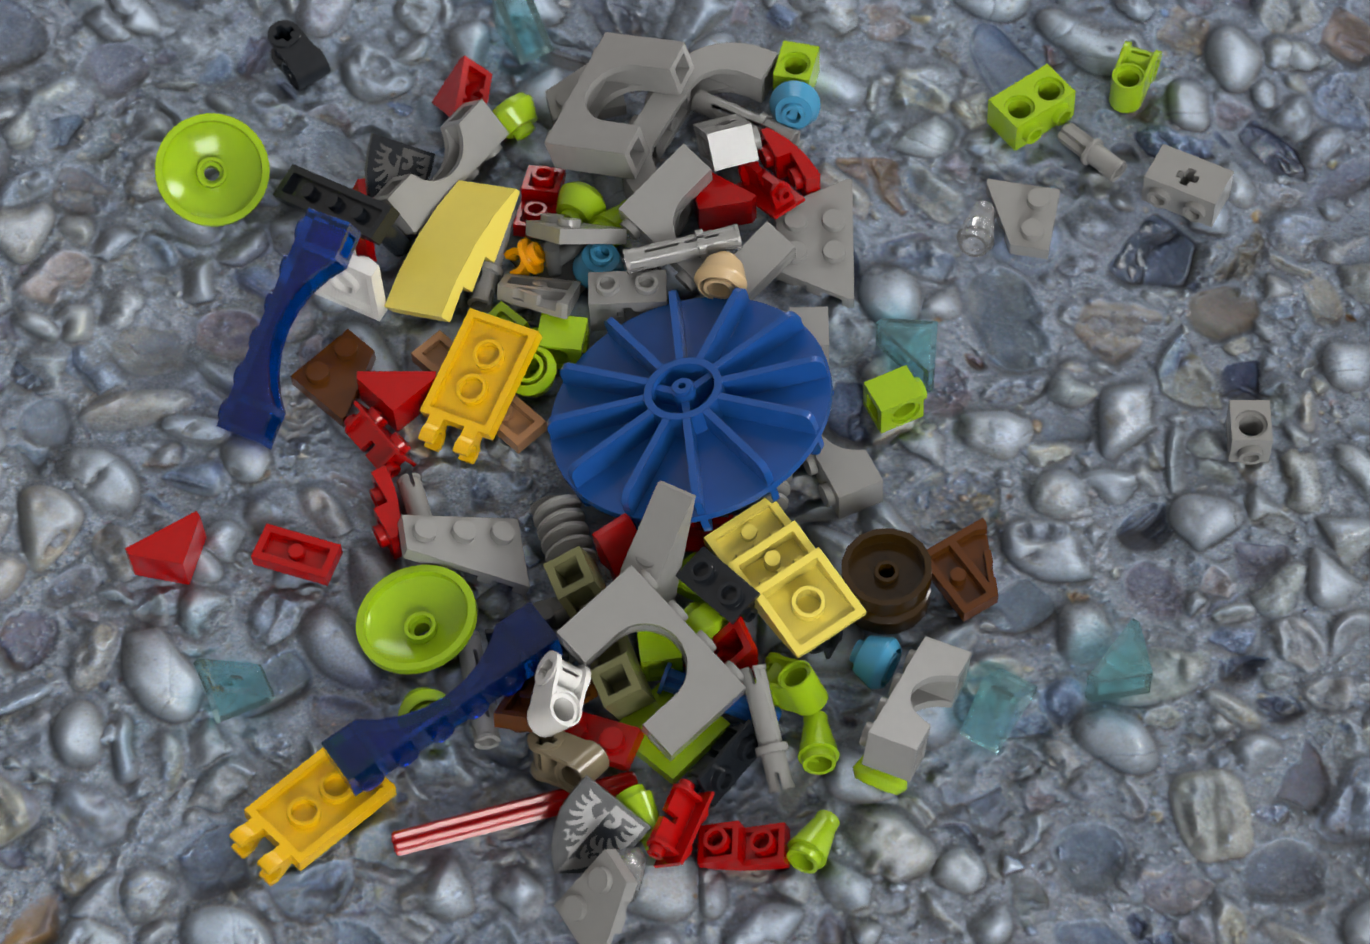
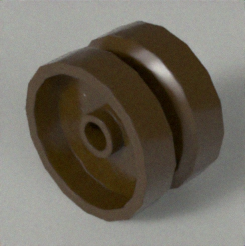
M894 528L874 529L861 534L847 546L841 561L842 579L867 611L865 616L854 623L863 630L879 635L898 634L913 628L925 616L931 599V557L924 544L910 533Z

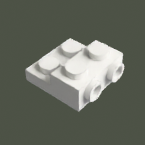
M319 226L316 232L309 234L303 249L313 293L380 321L387 312V308L384 307L386 299L379 265L366 256H356L354 240L347 234Z

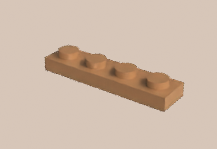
M439 330L411 352L412 362L422 371H436L437 376L453 341ZM515 395L496 435L519 454L547 431V422Z

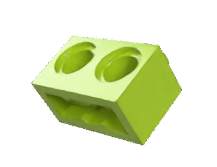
M1045 64L988 99L987 124L1016 151L1026 144L1035 143L1045 132L1055 126H1062L1067 123L1074 115L1076 91L1054 69Z

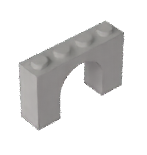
M605 32L599 45L593 50L592 57L584 72L578 77L576 86L569 99L563 104L561 113L554 126L546 135L544 143L555 168L635 180L650 152L640 126L597 119L598 115L610 101L628 92L651 91L681 95L695 68L685 42Z
M683 143L618 208L622 220L620 226L627 230V234L631 238L637 240L641 237L647 244L676 239L675 227L679 215L713 180L711 168ZM766 221L742 246L743 248L733 253L743 264L747 280L746 291L749 299L754 300L796 257V248L773 225ZM698 257L670 264L678 272L675 275L676 279L688 291L692 292L694 289L699 291L694 283V275L705 260H701Z
M630 565L557 631V640L580 665L589 667L620 638L634 632H654L668 638L676 645L684 658L686 666L685 681L680 690L642 726V732L671 762L744 695L746 686L742 683L744 675L731 661H727L724 664L714 653L717 649L716 645L702 630L695 633L685 622L688 619L687 614L674 600L671 599L667 603L657 592L660 588L659 584L646 570L642 569L638 572Z

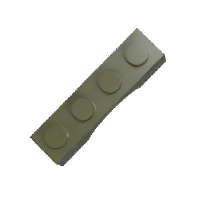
M580 546L543 564L557 599L570 618L574 617L606 588L595 560ZM627 635L615 642L590 665L591 678L602 704L617 719L620 720L656 702Z

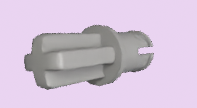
M1065 124L1058 133V140L1081 157L1080 161L1083 165L1090 164L1106 176L1109 181H1117L1126 170L1127 162L1121 160L1105 148L1103 140L1100 138L1093 139L1075 124Z

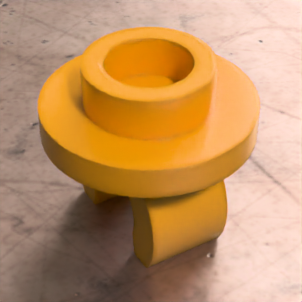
M523 238L518 241L517 248H510L504 253L505 259L510 261H516L520 258L519 266L511 270L510 274L529 276L532 273L538 275L544 270L545 253L541 245L536 241L532 242L528 238Z

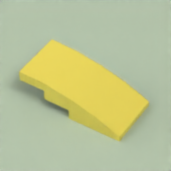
M458 180L436 207L417 236L397 274L384 307L394 313L450 323L461 292L473 293L483 262L495 263L520 191L515 188Z
M764 498L703 537L704 544L710 552L761 594L754 601L757 613L797 659L867 614V611L819 547L815 548L797 522L795 520L791 522L777 501L771 503Z

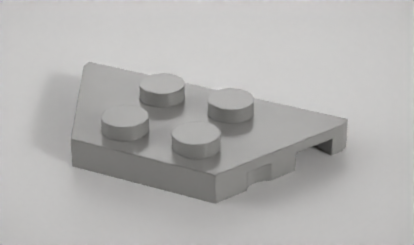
M845 179L804 196L806 201L776 219V229L796 248V257L777 275V280L792 286H801L807 292L820 297L824 292L841 299L842 306L854 308L852 179Z

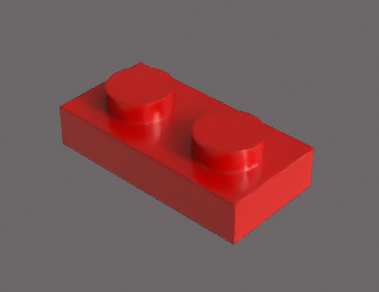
M266 523L251 554L253 565L328 586L343 551L341 544Z
M582 712L581 719L575 726L564 730V732L599 744L608 755L609 766L627 772L630 770L644 738L641 728Z

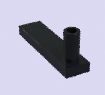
M292 164L273 193V196L281 203L379 246L382 244L396 257L404 256L411 248V239L394 224L400 213L393 206L295 164Z

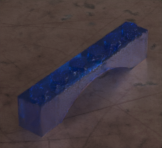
M308 208L305 216L298 221L294 231L295 240L291 250L281 260L278 281L275 288L270 290L265 298L262 319L259 326H255L250 334L248 341L249 349L246 357L235 369L233 376L234 385L230 395L224 399L219 407V421L216 426L233 436L271 450L286 415L281 396L280 368L282 351L289 330L299 311L310 297L328 280L347 269L362 234L351 223Z
M531 602L527 603L495 625L490 643L479 663L466 679L446 696L422 709L402 716L382 719H355L321 742L328 760L355 796L362 791L375 789L383 782L387 774L398 767H406L418 758L420 752L431 744H438L447 740L454 733L456 727L468 719L474 720L482 716L489 709L490 704L502 696H510L516 693L523 686L524 681L536 673L537 667L546 653L554 650L562 656L563 652L559 638Z

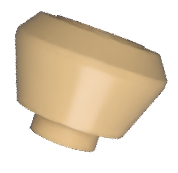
M719 251L709 255L694 275V283L698 290L709 299H728L734 288L747 289L743 264L733 253L728 251Z

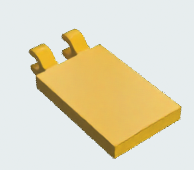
M469 308L420 409L422 415L428 418L418 436L419 440L425 442L424 447L439 453L445 442L447 426L458 428L462 432L457 438L452 451L460 454L459 460L473 465L480 452L482 437L491 441L494 440L543 338L540 332Z
M339 734L244 809L245 818L248 821L230 833L229 837L235 842L231 845V848L244 859L256 849L263 837L267 838L276 848L263 855L257 861V865L262 869L259 872V876L269 886H272L284 876L291 864L299 871H302L396 796V786Z

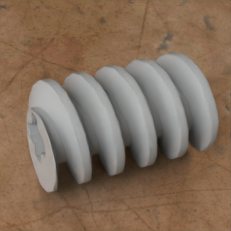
M549 495L540 498L530 506L546 562L577 546L582 547L595 562L598 560L596 551L592 549L593 540L588 536L589 527L584 522V511L580 509L581 501L576 495Z

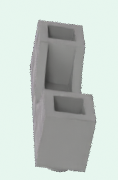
M483 99L463 103L440 127L445 144L444 159L440 169L430 180L421 179L413 174L392 177L373 197L393 206L400 213L394 224L405 235H419L436 207L458 180L472 181L479 173L478 166L484 160L486 161L494 157L502 149L500 143L508 136L509 132Z
M822 435L824 447L821 453L818 455L810 454L803 462V466L809 476L815 475L817 478L819 494L826 507L832 506L838 518L841 519L883 502V479L866 449L851 450L841 448L829 442Z
M927 636L924 637L917 651L910 649L904 662L903 674L897 672L892 680L889 698L882 697L879 701L874 716L875 722L868 721L863 729L860 738V745L865 747L862 765L909 782L911 781L924 758L931 727L916 712L930 707L952 708L965 685L972 652Z

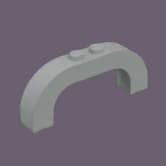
M737 42L708 45L690 52L689 54L695 68L681 95L649 91L643 109L639 115L635 114L629 124L640 126L650 152L635 180L622 178L625 198L628 199L657 170V163L689 115L693 98L700 89L712 95L717 93H735L762 103L773 86V73L778 53L760 46ZM694 200L679 215L675 227L676 238H678L694 212Z

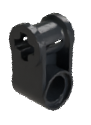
M280 20L269 27L267 37L272 46L271 58L296 91L303 90L331 73L330 65L322 51L308 39L296 23L289 20Z

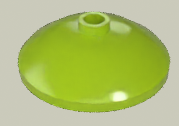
M205 113L181 121L164 137L156 155L155 179L161 197L174 213L196 225L220 227L240 221L258 206L268 186L270 174L269 159L262 141L249 126L228 115ZM209 168L217 170L219 177L216 180L210 181L206 179L204 172Z
M428 564L402 568L380 580L363 599L356 617V636L367 658L376 666L386 671L397 674H418L431 671L452 660L469 642L477 623L478 609L476 599L467 582L456 572L448 568Z

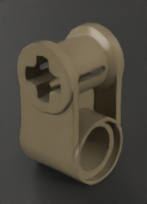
M564 731L550 737H541L533 732H530L527 736L528 747L533 751L534 760L530 768L533 778L562 788L568 793H571L585 775H588L595 781L609 767L608 755L594 741L585 740Z

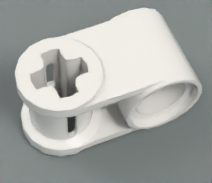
M554 650L544 655L535 673V685L530 707L527 711L528 724L534 733L541 737H550L575 726L580 721L586 690L591 680V670L584 665L575 666L563 660L561 654Z

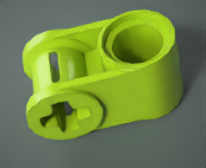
M1130 41L1124 42L1111 78L1109 103L1114 110L1120 113H1132L1141 107L1150 84L1154 82L1158 73L1162 51L1156 49L1154 52L1133 47Z
M771 652L766 656V673L774 706L801 716H809L817 713L826 705L828 693L809 662L785 657L776 652Z

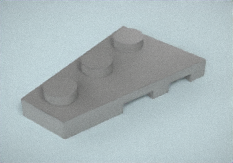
M401 515L398 521V530L403 558L424 565H437L450 570L457 569L476 575V581L491 585L492 581L512 586V592L522 595L527 594L530 584L518 519Z

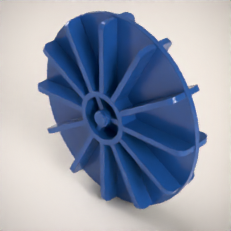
M738 287L734 288L728 299H709L703 297L681 301L677 290L668 291L669 304L665 306H659L646 311L622 324L613 317L605 320L604 324L608 333L591 346L576 364H563L560 370L563 383L557 393L551 417L547 420V429L550 435L552 453L558 469L566 483L585 506H593L599 511L616 518L626 513L638 530L657 483L664 481L696 495L691 523L700 521L704 532L713 530L712 518L741 509L763 496L771 503L780 499L777 487L788 479L810 454L818 455L821 453L824 447L822 433L828 422L832 397L834 395L830 368L822 347L814 335L803 325L801 317L794 311L785 313L765 303L750 300L746 289Z

